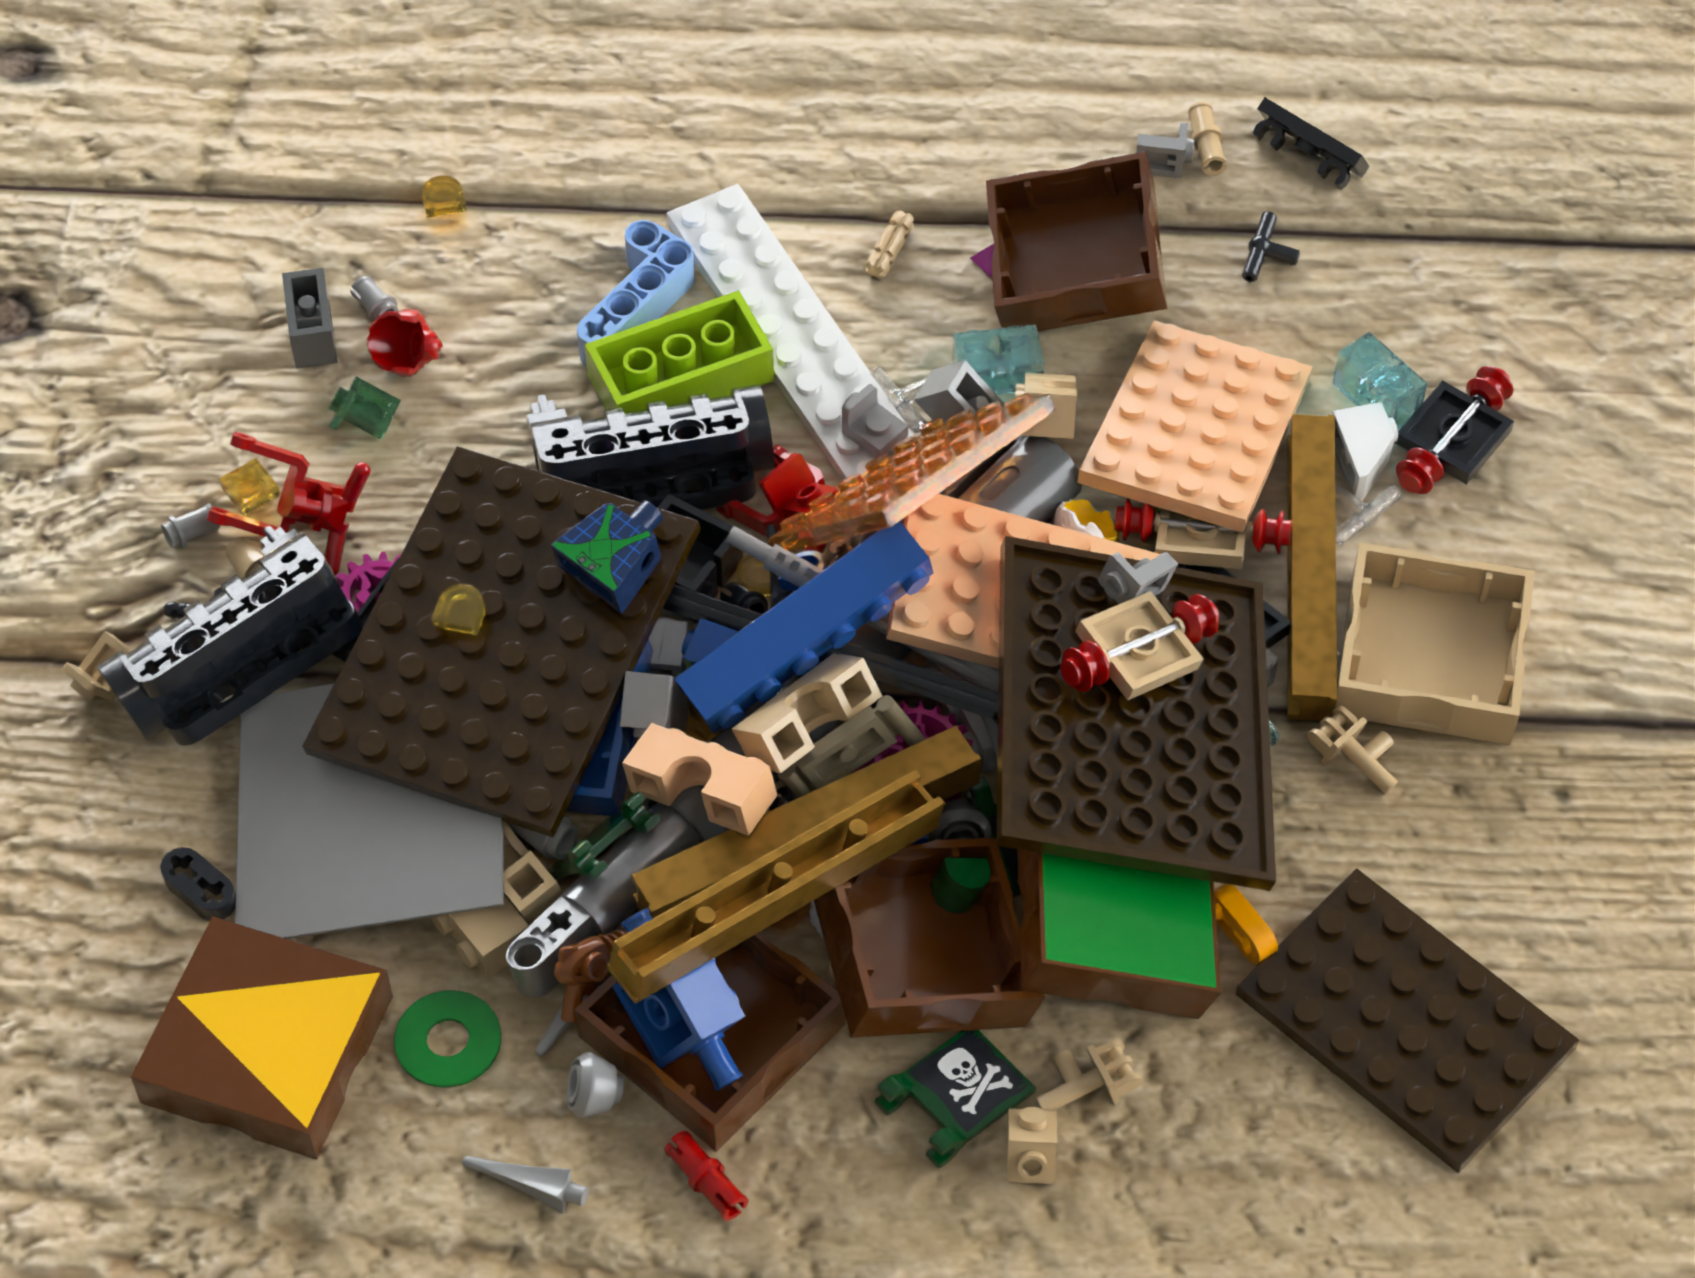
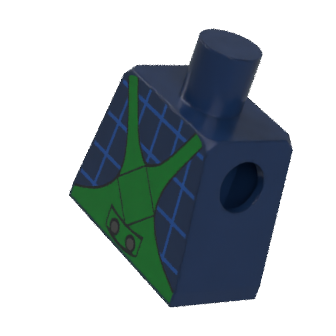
M646 500L630 515H627L612 503H605L555 540L551 547L559 568L622 614L660 561L661 552L652 531L664 520V517L652 503Z

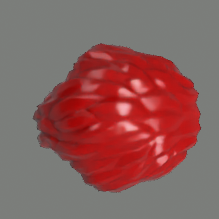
M409 308L400 311H388L379 315L369 327L368 342L366 344L368 353L371 354V359L379 368L403 378L417 374L419 369L423 368L425 364L439 359V352L441 347H443L437 334L429 328L424 316L418 310Z

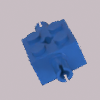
M648 908L643 909L624 920L621 925L629 933L652 920L649 914L650 911ZM715 958L636 1004L618 982L612 986L658 1068L662 1069L691 1053V1055L697 1054L715 1085L716 1091L743 1077L742 1072L737 1068L721 1039L725 1037L723 1032L743 1019L745 1014L740 1007L736 993L728 987L716 966Z

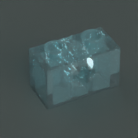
M1036 324L1026 326L1015 325L1007 328L981 331L970 330L953 334V364L966 360L996 395L1015 393L1016 383L1024 384L1025 373L1044 374L1045 362Z
M1370 332L1338 352L1332 382L1357 406L1382 402L1388 418L1392 417L1395 420L1397 430L1407 422L1423 403L1428 384Z

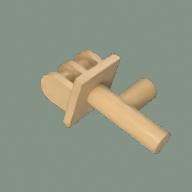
M1341 705L1337 706L1333 710L1332 718L1325 717L1320 722L1321 728H1313L1307 733L1309 742L1324 756L1321 762L1325 766L1340 752H1343L1386 795L1397 785L1398 781L1376 759L1393 745V739L1385 731H1380L1363 747L1355 739L1368 721L1364 717L1358 720L1347 708Z
M1114 1039L1097 1048L1094 1045L1087 1047L1094 1069L1084 1074L1070 1050L1058 1053L1054 1057V1061L1066 1083L1036 1099L1041 1109L1054 1111L1104 1086L1115 1105L1120 1102L1119 1097L1138 1088L1143 1083V1078L1140 1073L1133 1072L1134 1062L1130 1056H1125L1122 1052L1125 1048L1122 1040ZM1108 1059H1110V1060L1112 1061V1062H1110V1063H1108V1064H1106V1065H1104V1063H1103V1062L1107 1061ZM1120 1076L1121 1079L1113 1082V1078Z

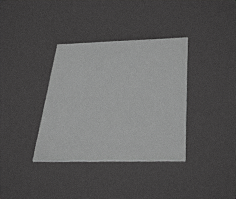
M334 684L270 694L241 713L236 924L285 939L504 906L502 818L461 807L306 754L302 745Z

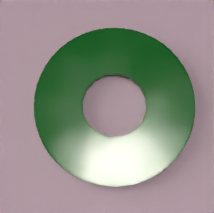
M456 990L431 993L414 1002L401 1016L394 1035L395 1052L402 1068L415 1080L440 1088L461 1086L480 1077L493 1064L501 1046V1028L492 1008L479 997ZM455 1021L467 1029L469 1034L468 1043L461 1052L453 1056H440L429 1049L427 1036L430 1030L438 1023Z

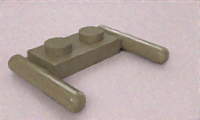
M886 695L878 700L874 709L869 705L815 742L814 749L782 773H777V776L797 798H800L849 775L896 743L895 736L898 734L909 747L925 740L926 737L891 696Z

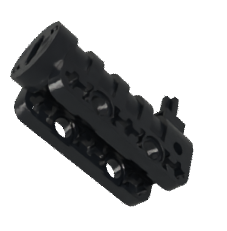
M759 384L730 389V396L709 399L706 393L692 395L688 397V403L666 406L664 400L646 404V410L625 414L622 408L604 410V417L581 421L580 415L567 417L565 408L557 409L554 400L547 401L546 395L537 396L538 402L531 403L530 405L532 414L527 415L537 471L640 503L646 500L656 508H658L668 494L700 510L725 506L724 504L734 500L741 503L746 502L756 494L754 472L774 468V450L770 422L764 395ZM693 489H700V490H702V491L697 492V493H687V492H686V491L693 490Z
M271 526L266 527L263 530L266 536L260 540L264 547L261 550L264 557L258 560L261 567L241 580L237 575L233 576L220 585L223 592L203 605L199 600H196L183 609L185 616L171 626L163 629L161 625H158L144 634L147 639L146 642L125 655L120 650L96 666L147 741L164 729H167L176 743L182 746L192 745L201 741L360 634L364 625L353 604L343 593L323 554L303 532L298 533L294 528L286 533L281 527L276 530ZM309 645V646H308L307 648H305L304 650H302V651H300V652H297V651H299L301 648H303V647ZM233 695L230 699L222 702L225 698Z

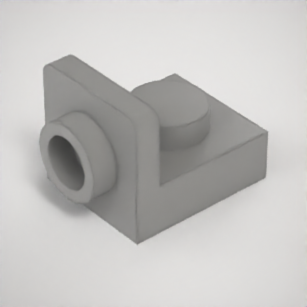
M1180 122L1179 138L1138 134L1136 153L1147 152L1152 175L1182 178L1183 163H1192L1194 139L1187 138L1188 123Z
M868 384L859 393H852L842 406V433L879 461L908 437V425L877 403V388L872 384Z
M1166 551L1152 560L1144 558L1132 567L1119 552H1116L1109 556L1098 578V582L1118 604L1149 591L1156 596L1165 590L1178 563Z

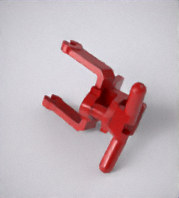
M235 431L230 445L290 464L277 506V512L282 517V522L277 527L218 507H211L207 520L214 524L236 527L264 537L266 534L263 530L266 527L271 526L274 530L281 527L288 533L290 525L295 524V521L308 524L314 531L321 532L322 528L329 530L324 557L334 575H337L340 570L345 538L350 525L345 521L347 512H354L357 500L371 473L370 466L365 462L357 463L345 486L308 478L306 475L309 462L304 455L258 441L248 434Z
M775 445L773 447L775 469L759 483L773 513L765 516L737 500L716 508L725 518H732L767 537L766 527L769 524L775 525L778 536L786 529L801 532L803 537H811L804 551L823 553L827 544L830 543L826 529L832 518L845 514L847 517L859 521L881 513L884 505L881 499L873 497L842 509H837L833 502L841 494L837 487L825 484L822 471L806 463L802 454H789L782 446Z

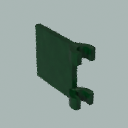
M636 792L622 804L623 812L606 818L568 852L566 858L558 860L547 871L555 880L578 873L584 878L594 881L608 868L604 860L597 861L595 859L601 851L630 826L642 833H648L662 818L657 812L652 814L647 811L642 804L646 798L642 793Z

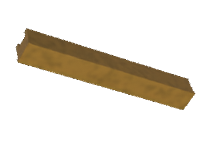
M1292 414L1291 435H1288L1287 520H1292L1290 546H1287V619L1291 621L1290 632L1287 636V719L1322 721L1325 717H1333V710L1337 703L1335 415Z
M957 726L949 728L765 813L749 836L730 829L632 874V881L637 888V893L633 894V900L640 911L648 908L649 914L653 919L914 770H917L921 775L919 783L933 799L939 796L942 800H945L979 784L982 758L979 754H975Z
M914 770L616 939L613 942L607 969L636 1004L939 827L938 822L945 802L939 796L935 799L931 797L919 783L921 775L917 770Z

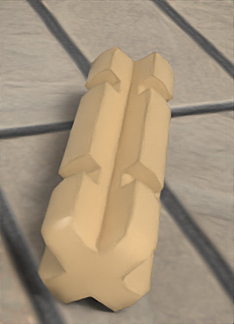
M899 210L891 217L889 221L891 225L886 226L874 247L876 252H872L866 261V273L869 276L882 279L887 275L891 268L889 264L894 263L906 241L905 237L909 236L914 227V217L910 213L905 214Z

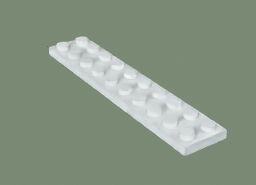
M739 184L666 212L667 224L676 236L691 245L694 263L716 296L721 297L738 290L741 292L773 348L775 383L857 503L864 501L903 472L906 473L909 482L922 477L934 465V462L909 427L908 437L880 461L842 433V406L845 400L852 393H859L868 384H872L877 388V403L904 423L905 421Z

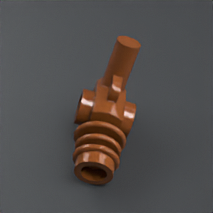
M626 929L588 937L579 943H571L569 946L559 949V960L555 964L553 974L559 983L565 984L561 1013L562 1021L576 1023L575 1009L582 1003L583 996L590 995L596 990V982L602 981L609 975L607 964L610 962L613 942L627 934Z

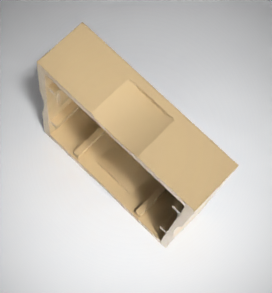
M1359 542L1352 573L1337 677L1336 707L1339 705L1344 706L1358 720L1364 717L1369 722L1511 745L1520 714L1525 668L1523 642L1530 621L1535 571L1477 561L1444 560L1422 552Z

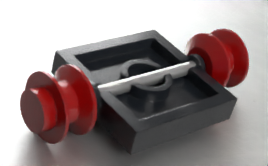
M1492 366L1481 367L1476 373V378L1468 381L1466 385L1467 394L1442 380L1401 427L1395 444L1406 449L1408 452L1406 460H1401L1396 465V474L1399 483L1404 489L1412 493L1427 494L1433 489V482L1439 481L1443 477L1444 472L1467 485L1512 432L1514 421L1497 412L1502 408L1504 400L1509 399L1514 392L1510 377L1504 370Z

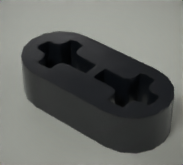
M180 847L171 850L163 857L160 869L165 885L200 917L210 921L212 916L225 919L232 914L236 908V894L233 884L198 852L191 848ZM179 866L182 869L190 867L194 878L191 880L182 872L175 874L174 870ZM206 888L215 896L222 893L223 899L219 902L214 899L207 902L203 890Z

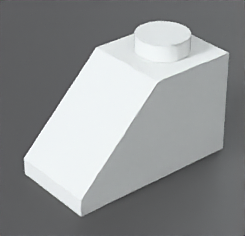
M1382 402L1335 410L1332 414L1335 415V456L1354 503L1363 501L1389 462L1393 443L1398 440L1396 422L1392 417L1388 418Z

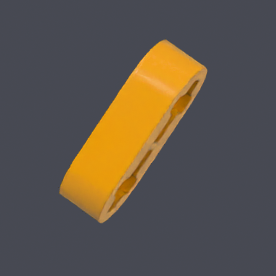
M1223 884L1214 890L1217 924L1251 963L1259 964L1265 958L1278 951V943L1272 930L1234 885Z

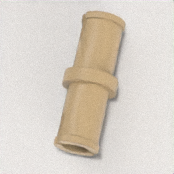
M1197 102L1188 109V117L1193 130L1191 139H1194V149L1199 152L1202 171L1207 175H1218L1227 168V161L1222 149L1224 137L1221 129L1215 123L1212 106L1207 102Z

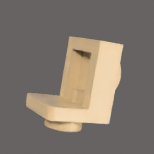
M104 631L79 667L66 662L61 670L74 679L70 686L85 698L93 700L95 696H99L113 702L116 695L96 666L120 650L126 655L132 649L113 634Z
M1038 1107L1008 1109L1006 1179L1009 1182L1053 1184L1055 1182L1058 1145L1057 1111H1047Z

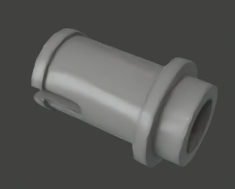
M360 277L352 284L354 290H350V293L368 311L367 316L371 322H374L379 315L385 312L399 311L396 299L391 295H386L377 286L372 277Z
M210 503L177 518L172 515L167 517V522L161 524V529L171 548L179 546L182 549L186 547L187 541L220 528V525L207 520L209 510L212 507Z

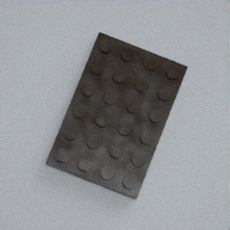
M1357 868L1278 945V951L1265 958L1237 986L1236 995L1458 1174L1571 1055L1579 1042L1577 1037Z

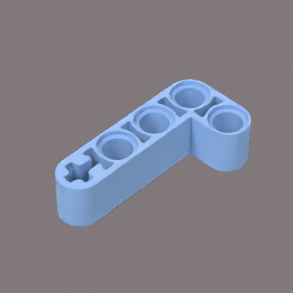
M649 220L635 221L626 228V261L632 272L598 303L577 326L579 357L586 367L585 344L662 317L692 287L695 276L693 249L690 244Z

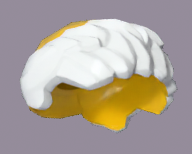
M1085 499L1062 501L1056 510L1054 517L1055 526L1115 542L1117 532L1114 530L1115 521L1111 511H1096L1090 501Z

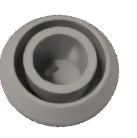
M585 1052L574 1059L567 1082V1105L575 1116L585 1118L610 1111L613 1103L618 1104L623 1094L624 1080L622 1075L617 1074L615 1065L591 1052Z

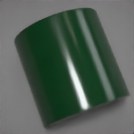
M945 858L930 883L931 892L936 903L951 913L960 914L971 910L990 879L991 870L988 859Z

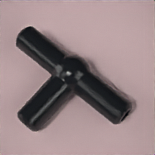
M1266 211L1262 213L1255 236L1248 244L1249 254L1242 272L1243 279L1248 282L1257 281L1265 257L1291 265H1296L1298 262L1299 250L1270 241L1277 221V216L1273 212Z

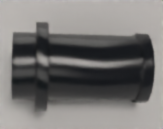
M730 582L724 586L725 589L732 593L731 596L722 591L720 593V600L761 614L768 611V602L762 593L749 591L738 582Z

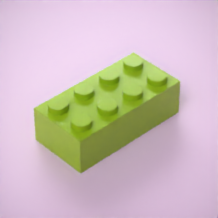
M739 290L585 344L587 376L605 410L622 408L624 414L646 410V404L664 400L666 406L688 403V397L692 395L706 393L709 399L730 396V389L757 384L761 386L774 381L773 348Z

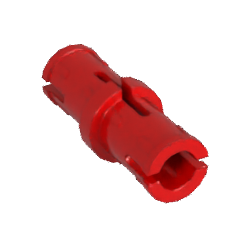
M687 1130L674 1135L671 1140L678 1147L674 1148L671 1143H667L664 1151L689 1178L688 1185L694 1192L702 1193L725 1221L732 1220L740 1215L742 1211L735 1204L738 1203L742 1208H746L749 1201L724 1174V1165L717 1158H710Z

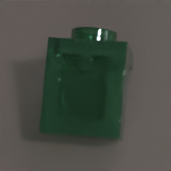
M356 376L347 390L339 387L328 409L335 413L329 426L336 430L342 420H345L381 440L401 400Z

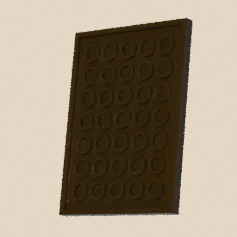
M457 446L302 745L307 755L461 807L502 818L505 822L554 838L622 696L626 671L633 672L701 530L698 520L657 508L664 517V520L652 531L661 552L660 561L621 614L559 568L551 544L605 503L614 504L627 515H630L641 503Z
M1005 536L1000 546L996 846L1270 891L1276 883L1263 583L1176 567L1165 590L1155 596L1168 614L1171 616L1172 607L1176 602H1188V599L1194 594H1201L1212 601L1219 612L1216 634L1208 638L1202 636L1198 643L1193 644L1204 658L1198 670L1130 700L1125 698L1110 677L1106 683L1102 685L1093 683L1090 690L1080 692L1067 684L1061 674L1062 655L1066 649H1079L1080 644L1083 643L1075 632L1081 620L1119 605L1106 593L1098 582V578L1111 555ZM1125 558L1132 567L1140 561Z

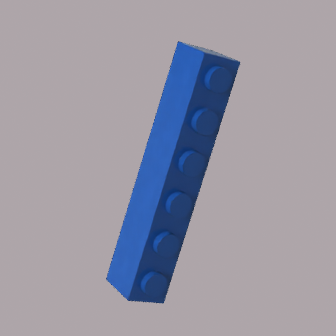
M895 518L675 678V681L683 695L713 734L721 728L723 730L729 729L736 725L744 717V711L756 702L763 703L773 698L781 690V684L793 675L800 676L814 668L819 661L818 657L832 647L837 649L846 645L853 639L856 634L855 630L869 620L875 622L887 615L893 607L892 603L906 593L912 595L924 588L930 580L929 576L934 574L930 558L900 520Z

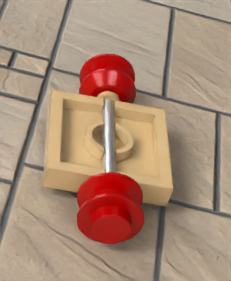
M1127 498L1125 506H1117L1115 531L1123 532V541L1127 540L1130 533H1139L1142 542L1145 543L1152 536L1155 526V532H1158L1155 553L1162 554L1167 551L1178 564L1242 569L1246 539L1250 540L1251 534L1252 544L1257 552L1260 553L1265 544L1274 545L1277 553L1280 554L1281 546H1290L1292 520H1284V511L1280 512L1277 519L1267 518L1265 510L1261 509L1254 517L1253 526L1252 521H1248L1242 533L1166 509H1162L1161 514L1156 513L1155 517V509L1152 505L1144 503L1142 508L1133 507L1131 500Z
M1151 591L1081 620L1075 632L1083 643L1080 644L1079 649L1068 648L1064 651L1061 674L1067 684L1080 692L1090 690L1093 683L1102 685L1110 677L1125 698L1130 700L1198 670L1204 658L1193 644L1198 643L1202 636L1208 638L1216 634L1219 622L1218 609L1205 596L1194 594L1188 599V602H1176L1172 607L1170 616Z

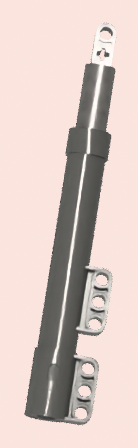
M981 424L969 431L913 487L1049 523L1054 519L1056 510L1062 501H1070V499H1074L1081 492L1082 484L1077 483L1079 470L1070 456L1047 437H1020L998 425ZM882 528L866 530L860 535L858 542L852 548L854 549ZM837 556V557L829 564V566L832 565L833 563H835L837 560H839V556ZM867 624L855 630V636L848 642L899 660H903L912 651V649L899 642L886 639L885 634ZM795 674L787 681L782 683L781 690L775 696H777L779 693H781L783 690H785L787 687H789L803 675L798 676ZM758 701L754 705L749 707L747 710L744 711V717L737 724L746 719L748 716H750L752 713H754L768 701L763 703H760ZM841 720L825 723L811 731L809 736L813 744L823 738ZM733 727L726 730L722 729L710 741L723 746L728 751L746 757L732 731ZM772 772L774 784H776L780 779L777 776V772ZM697 785L683 790L670 806L646 798L644 800L646 810L652 814L657 812L662 820L648 833H642L636 828L631 827L597 860H604L608 865V868L594 881L580 876L511 943L506 952V959L516 987L522 995L538 998L552 991L559 984L553 973L555 964L559 960L560 948L569 946L571 943H579L588 937L612 933L638 908L633 900V894L637 893V888L632 881V874L730 830L709 821L701 791L705 786Z

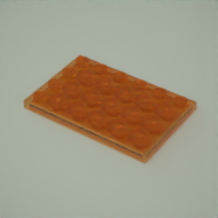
M1029 393L1010 400L1003 407L997 401L979 409L974 415L969 409L952 416L945 423L942 417L931 420L919 428L921 432L919 436H911L892 446L893 454L890 456L888 454L882 455L868 462L865 465L867 472L862 475L860 473L852 475L837 484L839 489L837 494L827 493L809 503L811 510L806 514L801 512L780 523L782 530L769 538L768 542L771 547L777 544L791 552L890 528L1054 412L1056 407L1049 394L1031 399Z

